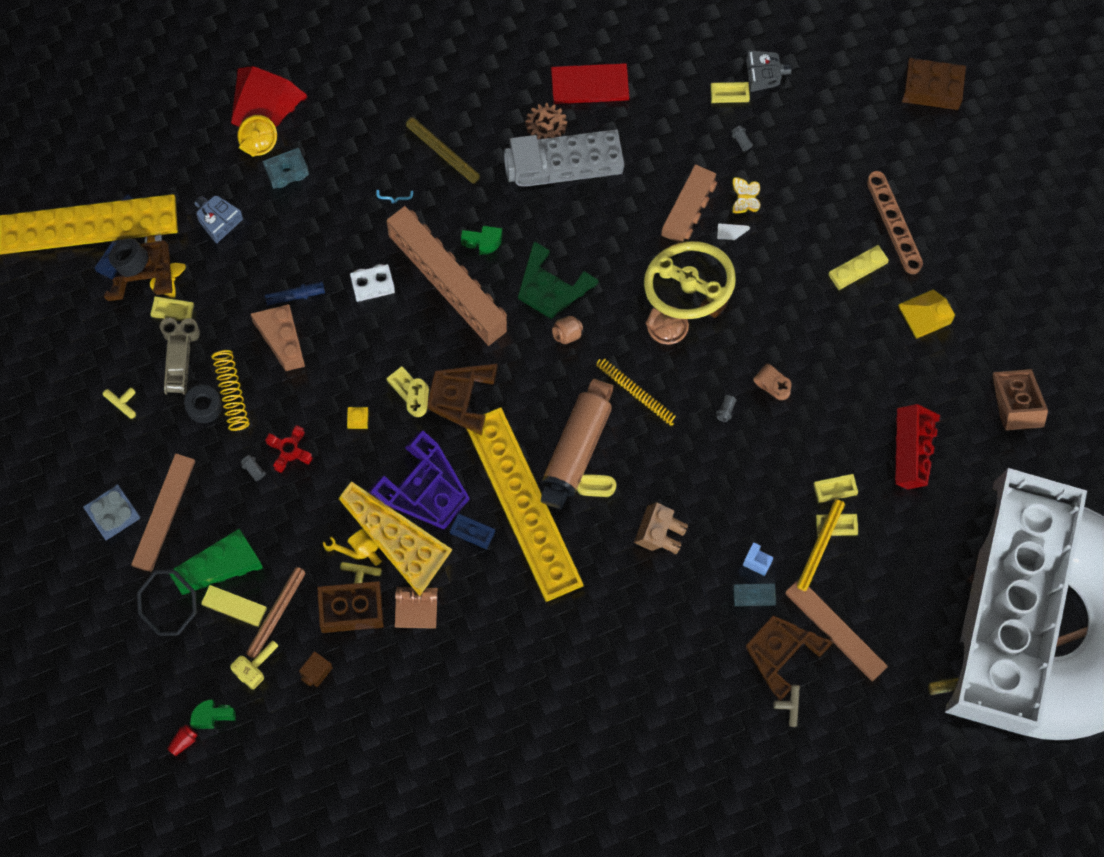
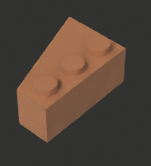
M285 305L252 313L251 317L254 325L258 328L285 371L305 367L290 306Z

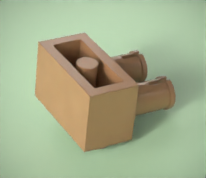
M659 503L647 506L634 543L651 551L662 547L677 554L681 542L666 536L667 530L670 529L683 536L686 532L684 528H687L688 524L673 518L674 510Z

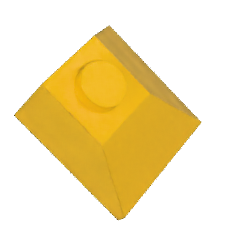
M934 289L898 305L916 339L950 325L955 317L947 299Z

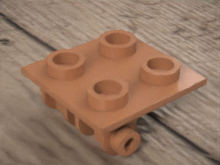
M397 587L395 594V628L436 629L438 588H426L421 596H419L412 587Z

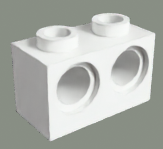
M378 264L370 269H358L354 273H350L357 302L395 293L388 264ZM379 277L386 278L384 281H377ZM361 281L367 282V284L364 286L358 285V283Z

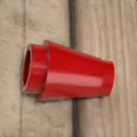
M185 724L183 728H179L167 749L177 756L196 741L195 738L198 734Z

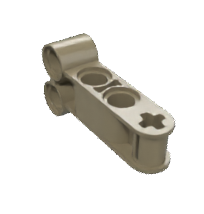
M165 318L160 324L161 332L164 338L168 340L164 392L165 394L170 392L186 395L190 343L199 338L200 330L194 319L187 318L180 324H177L175 319ZM175 327L172 332H166L167 328ZM189 327L195 328L190 333L186 332L187 328Z

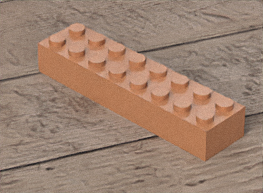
M404 206L387 219L390 238L488 346L507 332V314L501 307L497 308L493 298L481 290V285L476 279L472 280L468 276L469 273L466 268L456 263V258L450 251H445L442 242L430 234L431 231L426 224H421L418 221V216L413 210L409 211Z

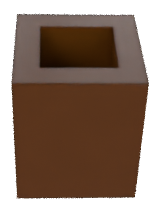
M314 651L299 671L302 676L301 680L308 686L313 684L318 687L333 667L330 662Z

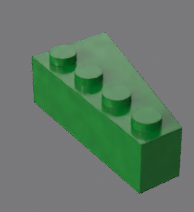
M238 529L173 570H176L196 591L235 576L245 575L253 570L263 569L244 535ZM170 574L182 595L190 593L174 574Z

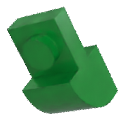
M483 226L482 233L462 230L461 244L467 248L479 247V255L490 254L501 244L502 228Z
M207 700L200 703L194 709L190 725L193 729H214L215 720H236V712L230 705H218V708H215V702Z

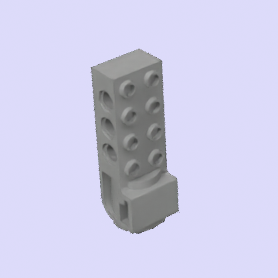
M618 129L546 139H537V135L510 138L509 148L504 149L508 182L515 181L519 186H533L618 175L623 173L624 168Z

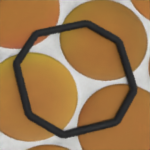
M176 570L153 571L137 592L138 614L157 635H179L197 613L196 592ZM156 574H174L192 594L193 612L178 631L160 632L142 613L141 593Z

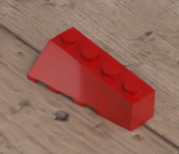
M918 404L897 408L895 480L896 485L905 489L928 486L932 464L929 457L934 453L932 441L933 437L937 436L938 431L935 428V424L940 420L939 414Z

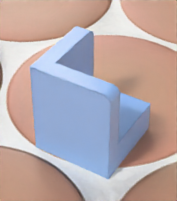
M753 542L743 566L765 576L773 557L759 551L761 546Z

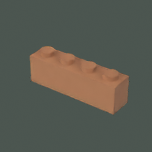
M695 164L663 226L661 236L677 243L690 239L693 229H691L692 225L698 223L701 217L699 212L702 207L705 208L709 201V197H707L709 192L713 193L718 182L715 181L716 173Z

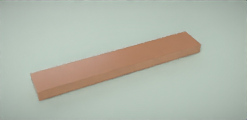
M175 454L133 559V567L152 572L195 464L194 459Z
M798 580L785 594L871 681H874L888 666L809 586L807 591L798 589Z

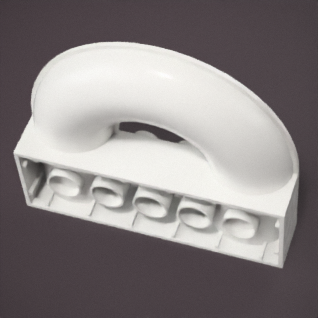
M1008 468L994 481L993 489L997 490L995 515L989 534L979 550L960 642H964L965 648L962 670L955 692L946 705L945 713L1039 739L1070 740L1088 737L1104 731V516L1084 507L1086 490ZM1069 585L1080 595L1086 606L1088 630L1085 639L1075 651L1068 655L1054 657Z

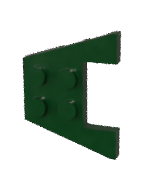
M534 242L518 299L552 319L571 305L578 297H582L589 289L597 286L599 280L583 272L575 285L570 286L540 267L549 255L550 250Z

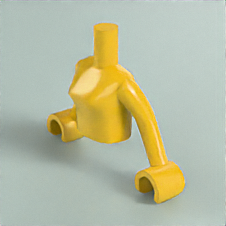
M364 529L359 530L348 539V543L353 547L354 551L336 544L332 537H330V540L333 542L332 546H326L323 542V546L327 551L336 550L357 560L369 557L375 566L382 562L375 553L378 545Z

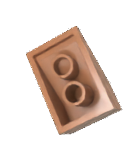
M1032 369L993 372L1000 418L1005 430L1044 427L1048 409Z

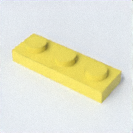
M879 245L833 269L828 275L838 290L884 266L889 260Z

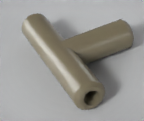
M796 684L791 685L790 701L775 700L773 703L774 709L790 710L789 726L796 727L798 721L800 686Z

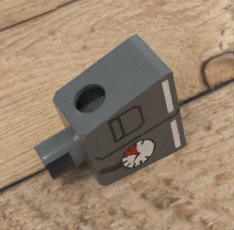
M748 51L746 63L750 92L780 85L781 75L791 74V64L780 63L778 53Z

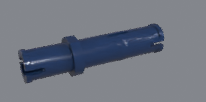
M321 281L306 286L301 284V287L265 294L267 306L301 298L305 300L309 296L325 294V290Z

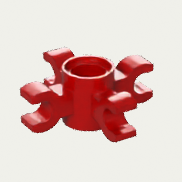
M296 425L291 437L282 440L269 433L265 440L267 441L266 444L279 449L281 452L273 465L275 467L274 470L282 473L287 462L296 458L305 464H310L313 459L311 457L312 454L299 449L297 446L305 433L303 431L304 428ZM287 446L294 447L291 452H285L284 449Z

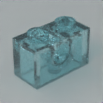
M299 148L263 161L266 174L273 189L285 187L288 183L295 180H303L309 175L307 165ZM285 168H290V169H291V170L288 171V172H284V171H283Z

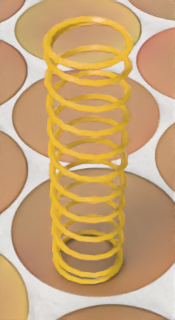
M222 350L212 355V359L219 360L213 365L223 366L230 362L234 365L232 367L218 368L215 370V373H225L231 369H234L235 373L220 375L217 377V380H226L233 376H236L237 380L225 381L218 386L221 388L228 387L235 383L239 386L237 388L224 389L220 394L225 395L236 390L240 391L239 395L225 396L222 398V401L227 402L238 397L242 398L241 402L227 403L223 407L230 409L240 404L244 406L243 409L227 411L225 415L232 416L242 411L245 412V416L229 418L227 422L232 424L228 429L232 431L242 430L248 427L250 423L249 419L246 418L247 412L244 410L246 406L242 403L244 398L240 396L242 390L239 389L240 383L237 382L239 377L235 375L237 369L234 368L235 362L232 361L234 356L232 351ZM222 354H228V355H229V356L224 357V358H214V357L217 356V355H222ZM232 356L231 360H223ZM228 361V362L223 363V364L215 365L216 363H219V362ZM229 368L228 370L217 372L218 370ZM231 375L227 378L219 379L220 377ZM236 404L234 406L225 407L227 405ZM238 411L236 413L227 414L229 412ZM245 423L244 425H242V426H240V427L230 428L231 426H233V425H235V424Z

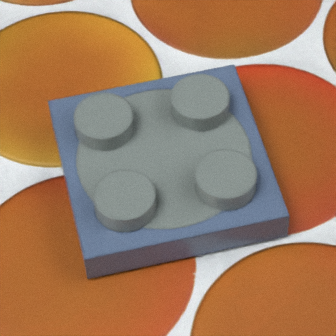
M118 485L84 506V509L105 540H108L140 519Z

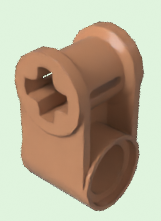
M765 364L753 379L760 388L766 390L778 400H785L790 396L791 381L770 364Z

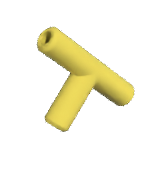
M129 388L120 398L108 389L103 392V396L130 419L136 416V412L126 405V402L135 394L134 389Z
M342 562L340 569L343 571L356 572L354 584L363 583L364 574L381 576L382 572L381 568Z

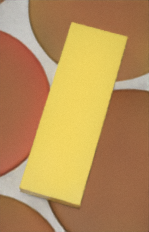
M209 585L201 603L203 606L259 627L267 610L263 605Z

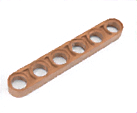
M874 171L869 175L867 181L870 192L905 271L909 274H916L921 270L922 258L885 175L882 172ZM873 177H878L881 179L882 183L879 185H875L872 183L871 179ZM884 193L888 195L889 200L881 201L879 195ZM893 210L896 213V217L889 218L886 215V211ZM901 227L904 233L897 235L894 233L893 228ZM906 243L910 245L911 250L905 252L901 249V245ZM914 260L918 263V267L913 269L909 267L908 262Z

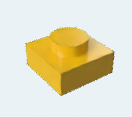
M348 407V429H368V407Z

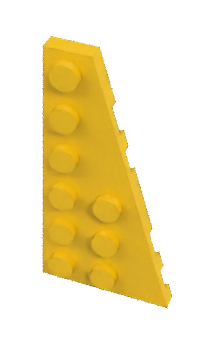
M351 482L339 500L418 595L421 596L452 549Z

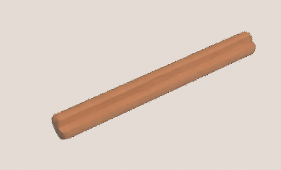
M296 567L248 648L246 654L249 657L255 659L261 652L305 575L303 569Z

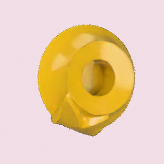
M253 115L246 118L238 130L239 148L252 157L268 153L274 147L277 140V130L274 123L262 115Z

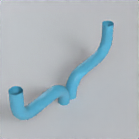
M377 190L376 195L379 199H389L391 203H397L398 200H410L413 196V191H410L409 197H397L395 201L392 197L380 196L379 190Z

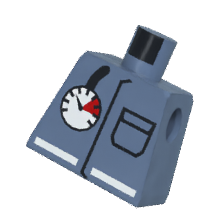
M200 196L195 201V205L200 209L196 213L197 218L216 244L243 220L239 209L218 196H214L209 201Z

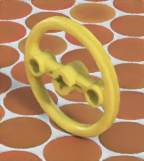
M682 242L664 249L651 261L645 272L644 288L650 303L663 314L678 319L700 318L715 312L728 301L735 287V270L729 257L719 248L703 242ZM688 251H699L712 255L725 268L727 275L725 287H721L715 281L708 283L700 279L699 273L694 267L687 266L681 269L673 265L670 257ZM655 273H659L662 278L672 277L680 282L681 288L685 293L701 292L706 295L710 303L696 309H678L665 304L657 297L653 288Z

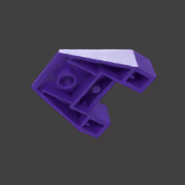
M420 431L405 446L419 462L399 486L396 487L385 476L377 479L367 492L396 512L445 529L470 498L438 443L424 431Z

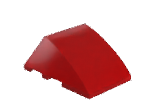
M254 66L238 68L231 124L240 127L246 118L253 115H262L269 118L277 127L282 122V119L289 112H292L301 100L304 101L307 98V95L288 79Z

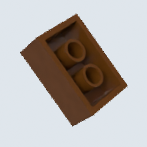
M909 58L905 70L902 102L958 110L963 99L966 66Z
M379 581L318 587L319 618L322 633L384 627Z

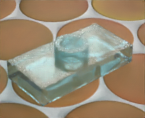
M738 584L733 586L734 606L776 605L775 584Z

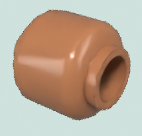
M567 316L554 323L552 333L556 341L568 344L581 337L583 326L575 317Z

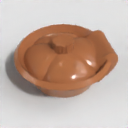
M652 308L646 321L649 334L653 339L662 344L677 343L688 332V319L670 317L655 308Z

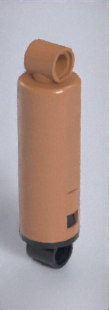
M593 379L588 392L579 394L541 482L545 488L541 496V503L562 509L567 496L575 495L611 412L612 406L609 400L613 392V385Z

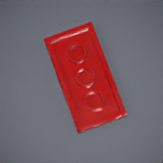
M627 63L551 67L554 104L629 100Z

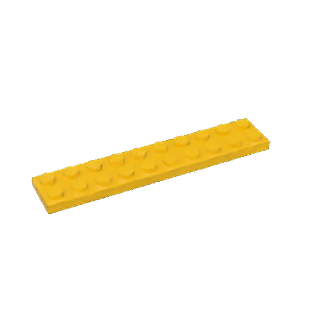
M172 194L0 215V254L178 233L176 197Z
M502 408L484 414L486 415L482 436L469 429L467 431L545 602L583 587V582L546 504L541 503L542 494Z

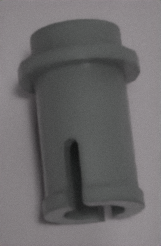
M738 126L732 130V137L737 140L742 151H747L753 144L745 133L746 129Z
M730 395L724 396L720 410L716 412L717 419L723 422H728V419H731V412L737 401L734 397Z
M248 455L241 461L242 468H246L255 481L260 480L266 473L256 463V458Z

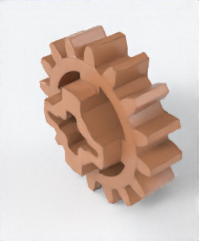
M546 103L545 107L542 108L539 104L538 110L532 108V114H527V133H531V136L537 135V139L561 137V134L566 132V115H561V108L555 110L556 105L550 108L548 103Z

